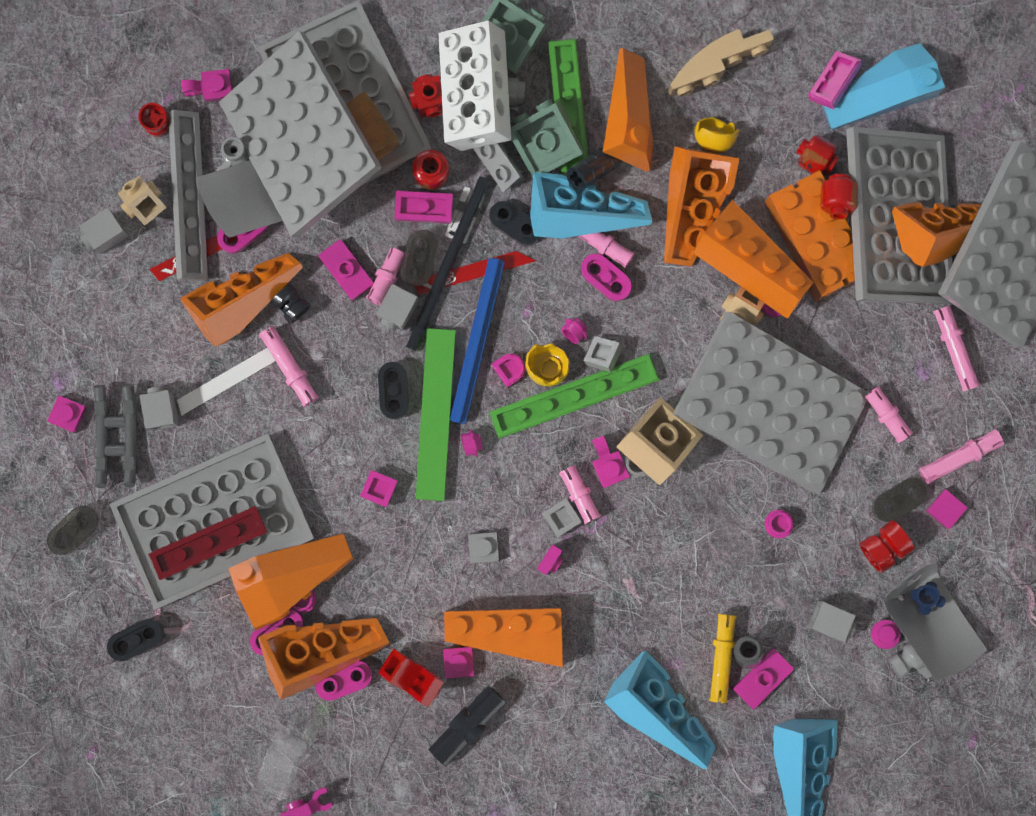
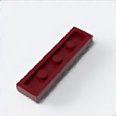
M253 506L155 550L148 555L159 581L258 538L268 533V530L258 507Z

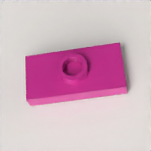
M836 51L809 92V100L834 110L861 68V59Z
M341 239L318 255L352 302L372 288L373 281Z
M771 648L764 655L762 663L758 667L751 669L732 689L754 710L794 668L774 648Z

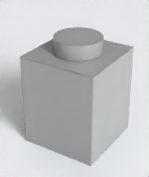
M108 207L79 225L84 233L80 238L89 250L94 249L99 254L106 252L129 237L115 213Z
M392 284L376 313L377 317L381 319L380 325L394 332L396 328L404 330L419 302L418 297Z
M164 386L149 388L147 389L148 394L140 395L145 429L155 431L179 426L173 392L165 390Z
M818 601L807 628L845 643L846 638L850 639L855 631L856 623L853 621L856 615L828 603Z

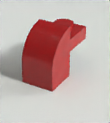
M394 648L378 672L389 683L406 691L419 703L428 708L439 695L440 688L444 684L433 671Z

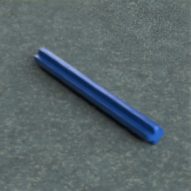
M489 258L450 416L451 421L459 424L467 422L503 273L504 261L497 258Z

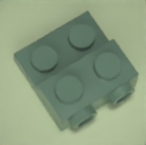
M494 0L481 22L489 20L505 31L507 68L514 73H518L531 50L535 49L549 24L543 21L546 16L537 9L531 7L530 11L520 6L522 0Z
M548 99L536 106L538 112L528 116L527 112H524L512 119L514 125L511 126V139L532 178L534 172L548 173L584 153L571 128L573 124L560 100L553 103L551 99Z

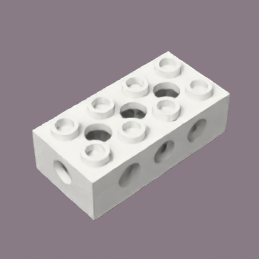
M488 20L439 33L444 143L463 151L510 141L511 126L505 31Z

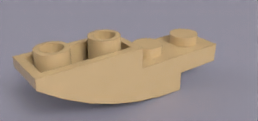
M737 29L710 43L690 59L679 71L670 85L668 91L670 97L677 94L679 97H684L694 92V88L703 84L705 87L713 86L721 81L720 78L723 77L726 70L725 64L727 67H732L741 63L744 57L752 55L755 58L769 51L768 48L771 47L774 41L770 29L743 39L740 29Z

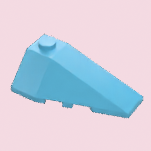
M919 43L892 52L852 81L834 110L825 106L823 108L830 128L834 130L937 97L943 91L945 85L935 59Z
M534 172L530 213L534 236L562 239L651 225L652 223L648 202L616 191L607 194L596 190V185L593 184L579 191L572 187L567 180V176Z
M646 650L641 652L613 682L604 703L624 722L700 768H707L716 746L698 719L691 717L682 703L685 702V699L681 693L676 695L667 680L670 679V676L666 670Z
M791 719L774 725V758L788 816H822L824 803L820 799L824 786L829 785L831 777L826 774L829 758H835L837 720Z

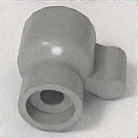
M229 137L223 141L221 152L224 163L217 168V171L250 160L240 139Z
M909 642L903 646L902 654H895L887 659L900 679L909 674L911 668L917 669L926 679L932 677Z

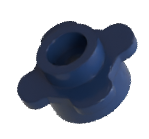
M927 582L926 585L911 592V599L917 602L919 612L922 615H929L931 610L936 607L942 608L945 605V597L940 595L937 584L934 582ZM930 596L931 600L927 601L925 597Z

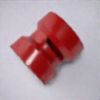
M148 103L140 109L138 120L151 136L162 137L169 132L168 113L160 104Z

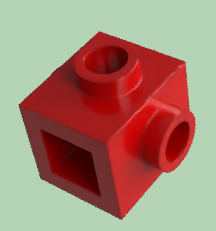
M426 74L418 77L417 81L412 82L413 92L408 93L412 108L419 109L421 118H433L443 114L442 87L439 75ZM434 92V94H433L432 96H426V95H424V94H428V93Z

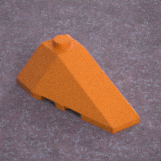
M621 48L618 54L603 152L648 172L651 169L654 139L645 58L625 48Z
M675 146L669 174L665 263L692 267L697 258V255L694 254L697 245L705 231L711 226L714 218L716 219L721 212L719 209L725 197L730 195L734 187L740 158Z
M912 202L895 206L892 214L902 251L911 257L915 264L923 267L946 260L959 252L982 204H958L957 208L945 207L943 203H935L933 208H923L921 203Z
M286 253L257 264L254 267V271L247 274H239L238 271L230 274L231 280L215 285L214 281L206 283L180 299L202 334L214 347H217L220 344L227 343L232 337L239 334L303 267L291 254Z
M344 534L255 556L228 569L239 599L254 629L257 631L283 619L290 613L289 609L301 599L306 600L312 595L310 591L322 581L331 579L354 558Z
M377 618L347 620L338 624L323 625V623H313V626L302 627L287 625L261 635L258 638L268 675L280 700L310 688L325 678L389 645V641Z

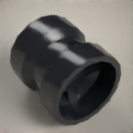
M292 284L284 287L271 300V304L277 310H281L284 313V318L289 324L300 319L311 307L305 299H301L298 296V291Z

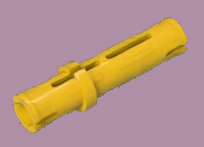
M718 614L716 639H713L715 655L709 701L718 703V701H721V703H728L732 648L736 644L733 641L737 617L735 615Z

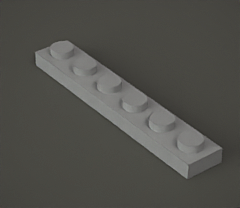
M171 110L168 112L177 280L204 281L208 279L204 201L196 179L202 176L199 112Z

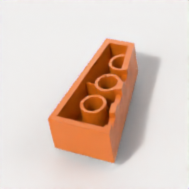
M733 200L705 231L694 251V254L787 319L813 284V281Z
M561 608L444 611L445 642L563 667Z

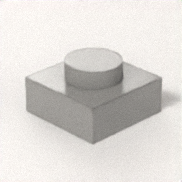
M594 336L583 361L587 366L612 373L623 347L619 342Z
M567 498L542 513L557 538L581 523Z
M497 532L468 534L470 563L499 561Z

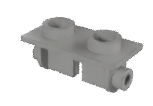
M502 143L473 148L502 192H505L513 184L517 185L524 180L522 176L524 172L518 168L512 158L508 157V151Z

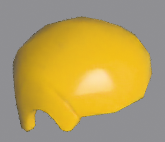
M713 117L702 118L697 122L694 130L695 139L704 150L713 153H724L731 149L739 134V129L735 132V124L733 122L726 124Z
M553 343L546 345L535 344L526 355L525 367L530 379L538 385L549 387L560 384L565 380L569 373L570 361L565 351Z

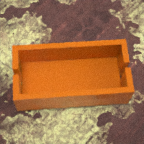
M820 170L797 181L794 186L791 184L769 195L764 202L796 265L813 281L809 290L816 302L839 291L842 287L845 288L855 283L852 230L846 219H833L830 217V214L825 213L821 209V186L826 180Z

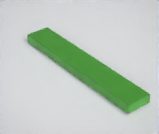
M576 39L548 42L554 103L560 100L573 124L571 128L584 150L582 155L561 165V175L566 176V172L570 167L577 164L579 160L588 157Z
M427 328L416 485L417 500L445 501L456 330Z
M650 354L614 366L612 373L603 370L490 411L489 414L498 438L501 439L658 382L659 377Z

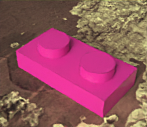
M396 191L394 219L395 221L451 224L453 194Z

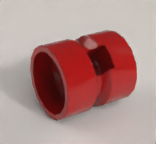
M891 520L879 529V537L876 535L869 536L859 543L860 549L867 560L880 574H883L895 564V558L902 560L915 551V547L906 532L894 520Z

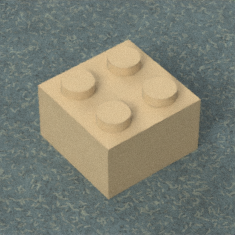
M661 397L641 416L616 446L658 485H661L676 471L703 436L693 425L673 415L675 409Z

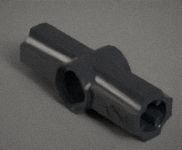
M488 685L468 707L465 706L448 724L449 727L428 750L446 767L459 755L467 744L470 745L487 727L486 724L506 704V701Z

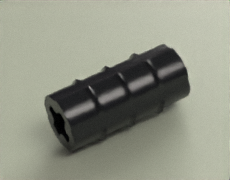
M603 147L598 148L596 152L589 154L588 157L579 160L577 164L569 168L566 172L567 180L574 189L581 191L591 186L595 181L601 180L606 174H610L623 161L604 153Z

